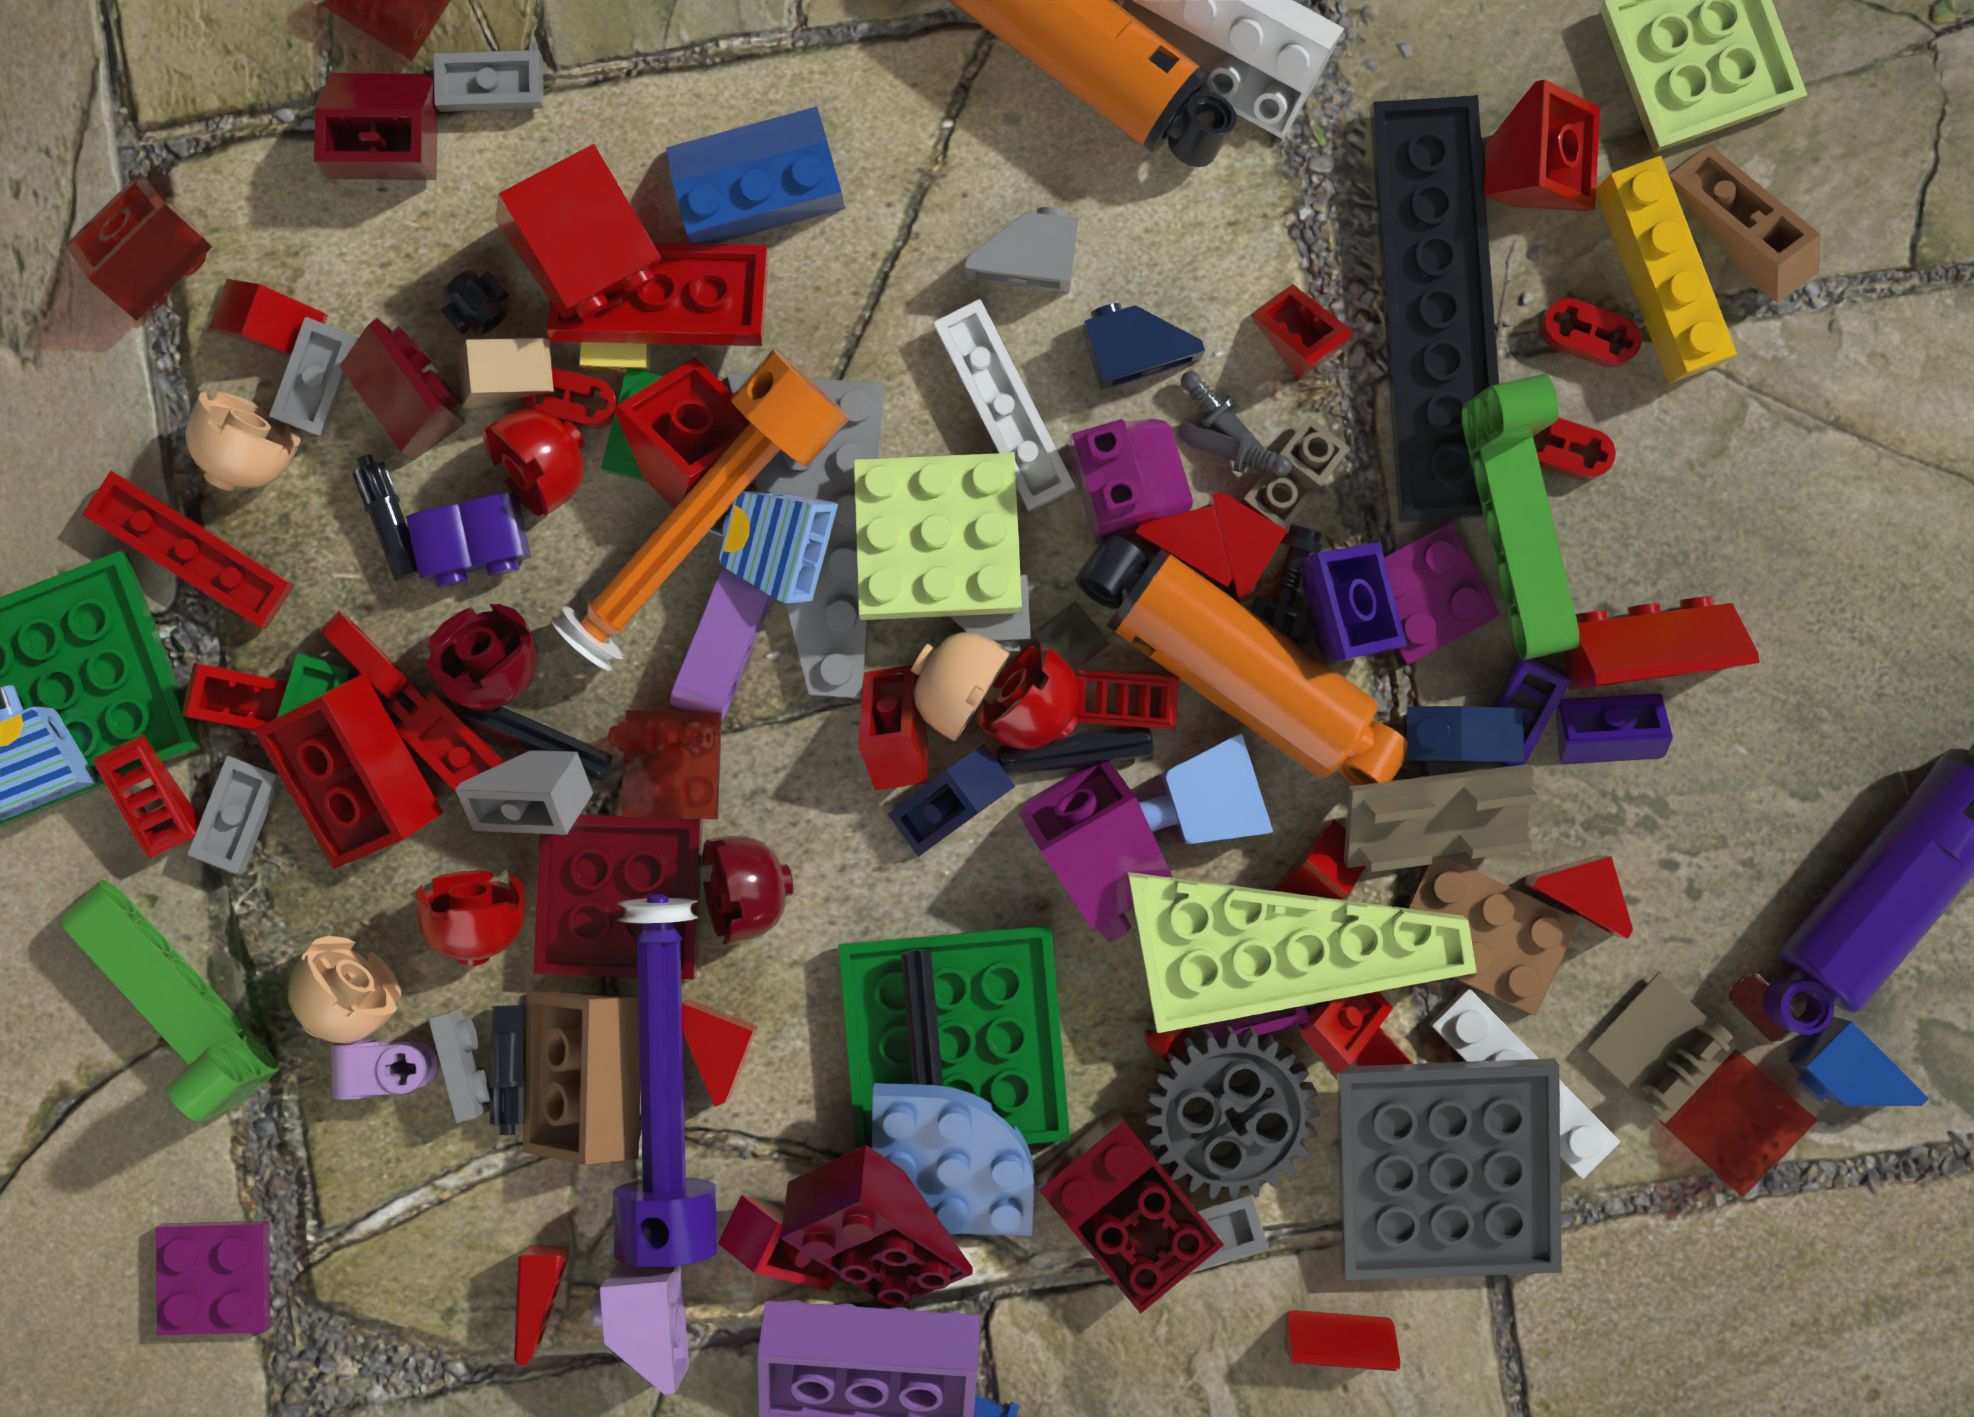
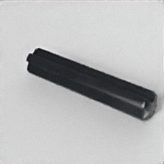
M466 707L462 709L461 719L464 722L528 750L578 752L586 775L594 779H604L611 767L613 756L610 753L505 707L478 711Z
M1129 727L1067 736L1060 742L1054 739L1048 745L1033 750L1000 746L997 749V760L1007 776L1011 777L1094 765L1109 761L1114 762L1148 757L1153 754L1154 744L1150 728Z
M927 949L907 950L901 955L912 1082L917 1085L943 1086L931 952Z

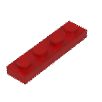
M114 471L109 472L82 514L85 518L260 628H268L295 586L287 579Z

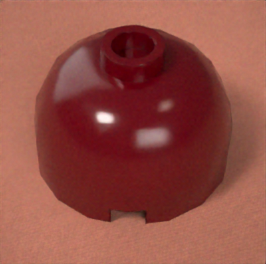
M489 604L492 611L478 614L475 613L472 607L458 612L440 625L430 637L427 645L431 654L429 661L425 659V663L434 682L452 702L474 711L493 710L508 705L525 692L532 683L536 672L538 656L533 634L525 619L516 609L502 604Z
M725 836L708 839L703 845L702 866L712 865L710 882H703L708 914L717 937L725 936L722 943L725 946L748 942L762 937L778 924L784 913L785 897L793 894V878L787 864L780 865L774 851L760 840L747 836Z

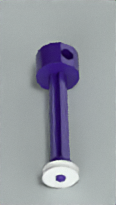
M653 894L646 899L626 900L617 903L625 909V915L617 921L642 923V931L634 942H637L643 1180L625 1183L614 1188V1258L620 1263L642 1267H673L693 1264L707 1260L717 1254L716 1184L708 1180L686 1178L680 940H683V938L676 931L674 922L698 918L699 916L692 914L690 909L691 905L698 902V900L691 898H668L663 894Z

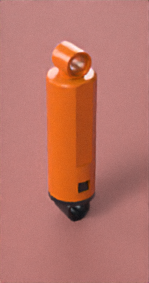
M948 0L1151 153L1156 152L1168 139V146L1172 154L1179 161L1194 167L1208 166L1215 160L1236 124V112L1224 97L1215 92L1202 91L1210 73L1112 0Z
M1108 534L1102 539L1076 575L1075 581L1078 587L1093 601L1109 609L1119 608L1107 624V628L1173 675L1179 677L1180 680L1318 778L1329 777L1338 769L1339 773L1353 786L1388 782L1393 780L1406 760L1407 740L1389 726L1372 721L1378 708L1377 701L1163 548L1149 565L1146 556L1134 544L1120 536Z

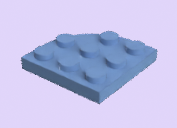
M874 1083L872 1149L905 1171L948 1233L1032 1236L1034 1206L1033 1162L1028 1145L1015 1125L1011 1127L1003 1118L992 1111L991 1103L956 1088L937 1085Z

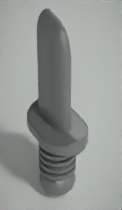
M1187 371L1182 375L1181 386L1183 389L1190 392L1189 396H1193L1194 401L1197 400L1196 404H1200L1201 409L1204 408V413L1207 412V415L1200 420L1206 429L1214 423L1224 435L1239 440L1242 439L1244 433L1253 435L1230 409L1236 403L1230 395L1220 402V398H1216L1217 394H1213L1212 389L1209 390L1210 386H1206V382L1201 381V377L1197 372ZM1254 437L1253 446L1265 449Z
M1181 423L1179 436L1185 443L1194 448L1235 461L1234 471L1244 473L1246 465L1268 473L1272 471L1277 476H1285L1292 468V463L1288 457L1284 455L1277 456L1275 452L1272 453V451L1253 446V435L1244 433L1242 439L1239 440L1191 423Z

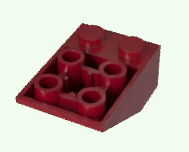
M1115 1107L1034 1173V1179L1040 1193L1140 1314L1224 1246L1221 1239Z
M867 1145L788 1181L780 1239L800 1250L806 1257L814 1259L836 1272L845 1281L851 1282L875 1296L881 1303L892 1308L902 1306L910 1300L934 1290L943 1289L953 1282L972 1275V1265L905 1171Z

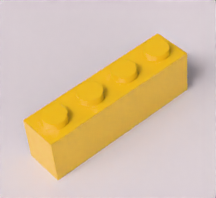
M1660 155L1611 173L1596 188V196L1668 384L1715 368L1737 355L1662 156Z

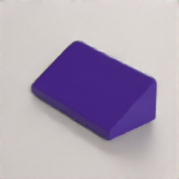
M1662 693L1561 699L1556 707L1558 749L1562 764L1659 759L1666 756L1673 739Z

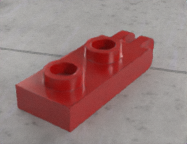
M409 682L402 690L416 705L412 710L397 697H394L387 703L390 710L400 719L395 725L398 733L455 792L461 782L504 763L495 751L461 719V716L436 691L431 690L425 695L416 685Z

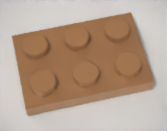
M1443 855L1432 857V864L1424 865L1405 906L1408 909L1464 916L1469 921L1477 973L1452 978L1534 1016L1538 1013L1580 919Z

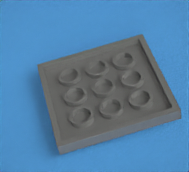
M1555 1058L1349 1066L1337 1074L1342 1265L1345 1281L1562 1273L1559 1064Z

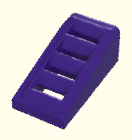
M1518 655L1492 707L1523 708L1524 720L1531 724L1527 731L1524 730V762L1500 763L1508 767L1525 765L1571 682L1570 675L1566 671L1537 657L1523 660ZM1526 673L1549 683L1550 686L1547 692L1524 682L1523 679ZM1516 692L1540 703L1537 712L1512 700Z

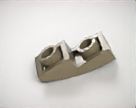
M1309 416L1278 454V456L1284 455L1290 459L1292 463L1290 472L1285 476H1277L1272 471L1270 473L1265 471L1241 501V504L1287 530L1351 448Z

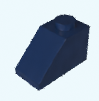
M1121 303L1108 304L1093 310L1090 313L1092 318L1084 320L1082 332L1100 391L1198 362L1205 352L1201 339L1136 305L1122 309Z
M1470 706L1407 707V761L1524 762V709Z
M982 744L888 813V816L919 857L1009 792L1015 785L986 745Z

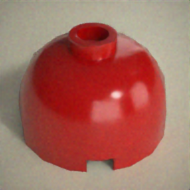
M535 408L518 409L502 416L482 431L483 442L493 465L496 466L503 461L511 477L504 481L514 495L518 496L522 505L534 515L540 517L544 514L547 516L566 503L578 491L584 477V459L581 449L585 447V442L579 430L572 422L566 420L562 423L551 413Z
M1040 643V652L1031 645L1012 659L992 685L994 688H1001L992 704L990 705L983 699L979 706L976 718L978 726L993 739L1007 747L1033 750L1048 745L1054 739L1060 742L1073 731L1077 724L1078 717L1075 715V712L1079 705L1080 685L1071 666L1046 643Z
M485 870L459 871L432 878L433 889L425 892L422 885L416 889V916L420 933L428 945L443 956L457 959V962L461 965L477 966L485 964L490 960V957L508 948L517 939L523 927L525 914L524 883L517 877L507 874L508 884L504 882H489L493 878V871Z

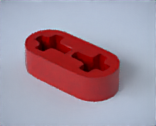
M1564 298L1556 301L1544 311L1539 321L1540 335L1547 345L1603 367L1614 368L1622 366L1636 356L1641 348L1642 336L1635 322L1627 317L1578 299ZM1565 312H1568L1572 315L1570 323L1586 331L1584 333L1579 330H1572L1566 336L1559 334L1560 325L1554 322L1553 318H1559ZM1617 330L1621 333L1619 341L1627 346L1612 354L1609 352L1610 343L1595 337V333L1601 336H1608Z
M551 367L553 389L564 393L563 400L549 396L544 398L543 404H538L536 396L520 399L526 408L542 410L553 414L561 422L568 420L574 425L590 429H602L609 426L613 422L619 400L617 394L606 382L598 378ZM595 391H600V397L607 403V407L605 410L597 409L594 417H588L589 411L583 405L573 402L575 396L588 399L594 396Z
M1559 417L1554 424L1544 430V437L1560 443L1559 447L1546 445L1537 452L1540 467L1579 480H1591L1603 475L1611 469L1616 456L1614 443L1608 435L1599 430ZM1589 443L1595 445L1594 454L1600 456L1601 461H1597L1586 468L1583 466L1584 457L1568 451L1569 446L1582 449Z
M339 610L320 628L324 636L361 674L365 673L370 683L388 699L392 700L410 682L405 673L342 611Z

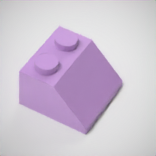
M617 1265L600 1286V1293H594L592 1313L595 1327H603L604 1344L664 1395L675 1394L689 1368L681 1265L673 1267Z

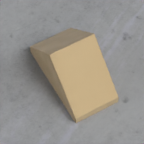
M470 339L464 342L456 356L461 408L471 409L554 392L549 339Z

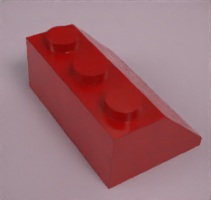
M1713 596L1679 600L1681 610L1661 612L1660 603L1627 607L1628 617L1615 619L1608 618L1607 610L1575 614L1579 628V646L1575 649L1563 651L1566 672L1571 678L1568 686L1569 690L1760 663L1759 654L1733 603L1714 605Z
M365 673L254 729L333 870L404 840L443 814Z

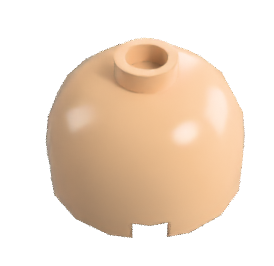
M206 391L201 392L193 407L185 431L186 447L196 465L205 471L204 478L212 485L228 491H233L236 486L241 488L260 487L276 480L291 463L301 438L289 424L286 425L282 432L265 421L270 418L269 410L246 399L224 392H217L213 401L208 400Z
M961 632L948 636L937 648L927 644L911 669L913 673L919 676L913 694L915 706L923 720L943 736H947L953 741L957 740L978 709L988 689L998 677L1011 653L994 640L977 633Z
M325 936L315 939L298 960L290 974L288 1001L296 1019L307 1033L326 1041L350 1044L372 1036L384 1026L398 1008L395 1007V1003L401 997V987L394 973L380 957L371 951L367 961L359 953L351 950L356 942L347 938Z

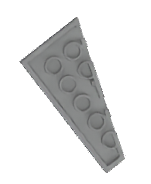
M727 372L733 394L751 374ZM810 378L848 414L850 420L808 467L801 465L783 450H780L754 479L757 491L831 501L838 504L813 600L785 604L808 694L810 696L862 699L868 620H860L854 460L880 459L885 384Z

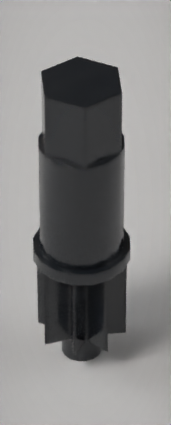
M372 454L357 458L356 460L360 468L354 470L352 475L362 498L364 510L370 515L394 580H403L417 575L418 569L409 528L399 505L401 500L395 491L385 462H374Z
M522 1005L492 1006L491 1081H488L491 1096L490 1124L499 1125V1135H515L516 1124L525 1123L526 1080H524Z

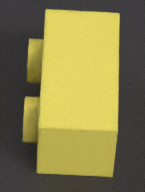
M581 342L580 366L585 372L626 373L627 368H632L650 373L651 344Z

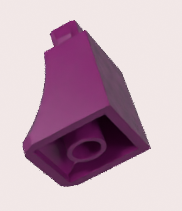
M1153 418L1139 421L1119 419L1071 434L1066 447L1096 545L1100 544L1102 539L1108 534L1120 537L1131 535L1136 532L1139 525L1143 522L1187 512L1192 508L1193 498L1172 428L1166 421Z
M1110 761L1085 766L1026 800L1020 807L1018 815L1048 864L1092 931L1097 929L1108 942H1113L1127 934L1132 927L1124 913L1133 908L1127 872L1173 878L1136 796Z

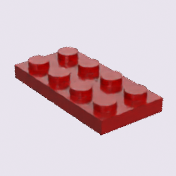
M653 243L662 258L657 270L652 272L655 279L642 289L627 294L623 288L606 297L609 304L605 308L582 320L577 313L564 320L552 302L549 301L546 331L550 342L763 346L769 259L767 245Z

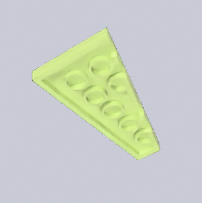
M1127 872L1157 1033L1477 973L1469 921L1462 915Z

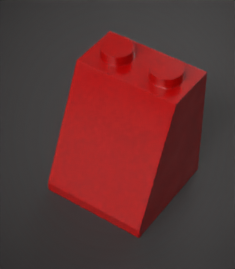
M595 144L498 193L496 224L564 320L576 313L581 320L588 318L609 304L606 297L623 288L627 294L634 293L655 279L652 272L657 270L662 257Z

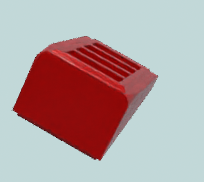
M1072 668L1080 685L1079 705L1075 712V715L1078 717L1077 722L1176 729L1179 677L1172 673ZM1086 681H1097L1095 711H1085ZM1108 682L1118 683L1116 712H1106ZM1130 684L1140 685L1138 713H1128ZM1151 686H1161L1160 714H1150Z
M144 734L94 758L93 762L134 837L148 858L171 849L196 835L201 818ZM138 758L141 760L143 766L123 776L117 769ZM148 778L152 780L153 785L135 794L130 788ZM159 798L162 799L164 804L149 812L143 807ZM171 817L173 819L172 822L160 828L156 826Z
M530 1245L518 1257L514 1361H516V1365H527L540 1348L569 1258V1246Z

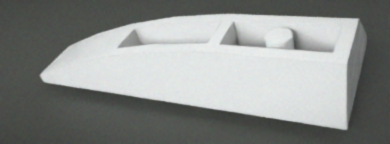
M1112 0L1210 73L1202 91L1215 92L1221 95L1233 106L1236 114L1283 140L1319 79L1345 29L1293 0Z

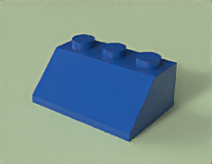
M817 106L666 147L674 190L686 234L691 244H717L845 209L840 184Z

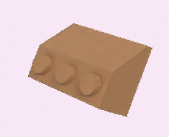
M527 992L524 1153L582 1165L639 1159L641 1122L638 996L616 993Z

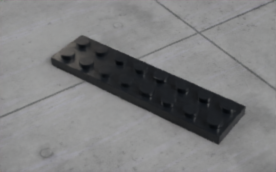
M1478 95L1373 102L1370 107L1399 523L1484 518L1461 416L1464 404L1487 387L1499 384Z

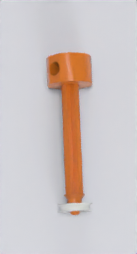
M774 349L730 397V401L751 423L594 601L588 600V614L586 616L568 606H562L565 614L564 617L561 619L552 617L551 621L561 636L574 649L597 666L607 671H613V666L610 663L613 658L623 659V654L610 637L615 634L625 633L624 626L780 450H783L801 465L808 467L850 420L848 414L827 393Z

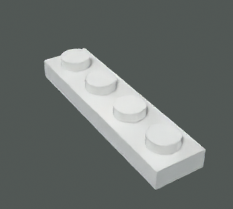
M981 299L934 321V328L997 453L1015 454L1016 491L1027 512L1075 490L1076 486Z
M1467 987L1428 1024L1465 1062L1539 1059ZM1559 1079L1560 1159L1577 1176L1584 1179L1621 1141Z

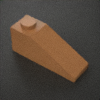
M1710 144L1669 174L1674 189L1738 270L1776 303H1779L1819 272L1821 234Z

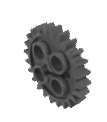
M1226 1026L1223 1040L1220 1041L1215 1040L1209 1029L1204 1030V1045L1199 1048L1193 1041L1186 1038L1184 1044L1188 1054L1185 1057L1181 1058L1170 1051L1166 1054L1173 1068L1171 1072L1159 1069L1154 1071L1155 1078L1162 1086V1089L1153 1088L1146 1090L1149 1102L1157 1106L1145 1110L1144 1117L1147 1124L1156 1126L1146 1133L1151 1145H1161L1155 1151L1160 1165L1171 1162L1168 1170L1174 1181L1187 1174L1186 1183L1191 1192H1195L1205 1182L1210 1199L1216 1198L1221 1187H1227L1232 1201L1237 1200L1240 1186L1246 1185L1252 1195L1258 1197L1260 1190L1259 1181L1264 1179L1275 1189L1278 1188L1279 1181L1276 1172L1279 1169L1292 1175L1297 1172L1290 1160L1292 1155L1307 1158L1310 1155L1301 1138H1315L1318 1135L1313 1124L1306 1121L1320 1116V1110L1317 1105L1307 1101L1318 1093L1312 1082H1303L1309 1075L1303 1063L1292 1065L1296 1056L1289 1046L1277 1052L1278 1042L1271 1034L1258 1045V1036L1251 1027L1247 1029L1242 1040L1237 1039L1231 1026ZM1241 1069L1253 1071L1251 1079L1242 1086H1232L1229 1084L1231 1076L1236 1071ZM1266 1088H1273L1271 1094H1263ZM1195 1097L1208 1099L1205 1108L1195 1114L1183 1112L1185 1103ZM1233 1107L1239 1115L1230 1120L1224 1112L1228 1108ZM1267 1113L1280 1114L1278 1122L1273 1127L1268 1129L1256 1127L1258 1120ZM1192 1133H1200L1198 1138H1190ZM1222 1141L1234 1143L1233 1149L1227 1155L1222 1157L1210 1155L1212 1148L1217 1143Z

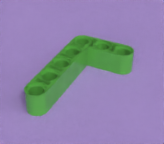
M1540 374L1487 387L1463 405L1461 414L1465 440L1513 641L1519 656L1523 660L1575 649L1579 646L1580 640L1575 610L1533 439L1534 435L1551 426L1558 419V401L1554 385L1547 374Z
M101 879L60 917V923L68 935L189 1065L166 1087L170 1100L184 1115L196 1122H204L236 1109L279 1070V1065L271 1052L134 903L115 885Z

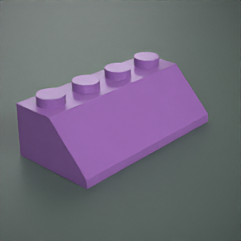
M765 1300L757 1354L759 1417H974L981 1315H968L957 1311H947L944 1313L911 1311L902 1307L881 1309L857 1307L852 1304L823 1305L803 1303L798 1300H786L783 1302Z

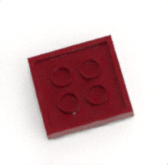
M579 815L567 835L540 834L533 974L638 978L637 942L634 941L642 931V923L617 921L625 915L624 907L617 903L626 900L646 899L653 894H663L668 898H691L698 900V902L691 905V912L699 916L703 819ZM699 917L693 920L674 922L676 931L683 938V940H680L681 979L694 980L697 976Z

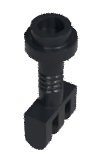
M1291 524L1288 534L1286 533L1280 542L1290 547L1273 600L1269 601L1256 596L1251 612L1261 619L1263 615L1271 617L1269 624L1278 631L1281 630L1283 621L1290 623L1291 627L1288 630L1287 637L1298 644L1308 616V612L1292 608L1297 594L1296 589L1299 588L1298 584H1300L1299 579L1302 578L1298 564L1308 557L1310 553L1321 552L1323 545L1319 543L1322 533Z

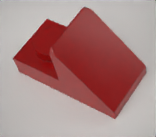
M1379 991L1320 1002L1307 1012L1310 1022L1299 1024L1302 1029L1300 1034L1329 1067L1338 1074L1351 1066L1393 1010V1007Z

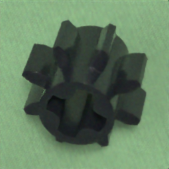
M466 270L453 278L442 292L443 297L449 304L443 307L441 312L462 335L471 328L477 336H483L496 328L508 313L501 302L509 297V294L489 271H486L479 278L473 270Z

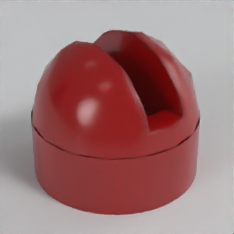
M1191 1027L1157 1033L1156 1029L1154 1031L1146 1029L1144 1033L1146 1045L1165 1062H1170L1166 1054L1169 1051L1178 1056L1185 1048L1184 1040L1186 1038L1190 1039Z

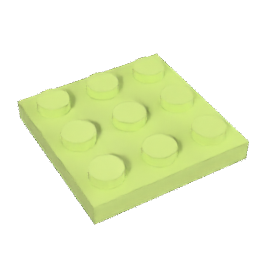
M1605 0L1599 8L1653 153L1800 102L1807 96L1772 0Z
M1014 453L854 460L860 620L1022 613Z

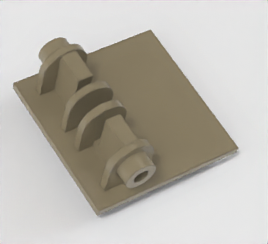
M1658 972L1586 1050L1655 1116L1666 1124L1736 1049L1737 1045L1731 1041L1733 1035L1717 1022L1714 1025Z

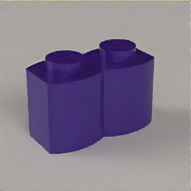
M510 492L477 498L460 504L424 510L406 516L419 578L428 581L435 580L437 588L468 582L467 573L480 569H487L488 576L516 572L520 570L519 561L531 558L518 496Z

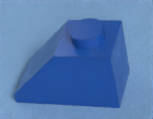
M1833 1017L1825 1029L1815 1033L1788 1060L1801 1074L1796 1079L1797 1083L1819 1102L1827 1099L1845 1106H1922L1929 1099L1849 1020Z

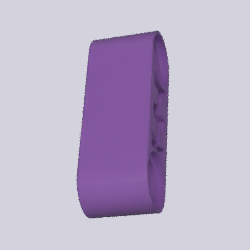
M722 568L674 684L669 702L671 705L720 724L772 603V596L728 569Z

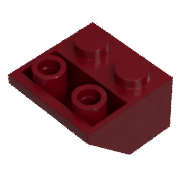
M331 73L315 107L314 162L331 179L437 180L438 109L435 106L434 74Z
M376 318L367 325L339 367L400 452L416 460L465 424L456 411L457 408L462 406V403L444 379L440 380L431 369L428 371L425 369L432 361L414 337L410 338L399 325L392 330L380 319Z

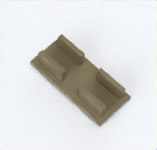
M1526 764L1349 786L1344 864L1347 868L1366 866L1370 872L1430 865L1434 856L1466 852L1471 859L1531 851L1532 841L1526 835L1530 804L1537 802V793L1532 789L1533 768Z

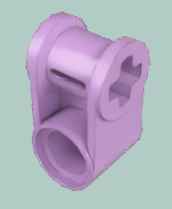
M362 1040L350 1044H330L332 1099H360L379 1095L404 1094L416 1088L427 1086L435 1079L439 1072L440 1061L438 1053L433 1046L419 1040L392 1042ZM406 1059L407 1063H415L416 1073L411 1074L409 1070H402L401 1061Z

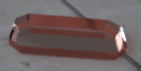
M1745 973L1729 989V1002L1769 1041H1783L1791 1031L1773 1024L1765 1015L1762 1005L1763 994L1769 984L1758 973ZM1790 1005L1791 1015L1793 1018H1797L1798 1012Z

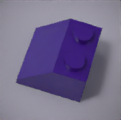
M1379 542L1309 555L1298 564L1302 577V590L1308 600L1316 629V642L1327 666L1364 658L1407 645Z

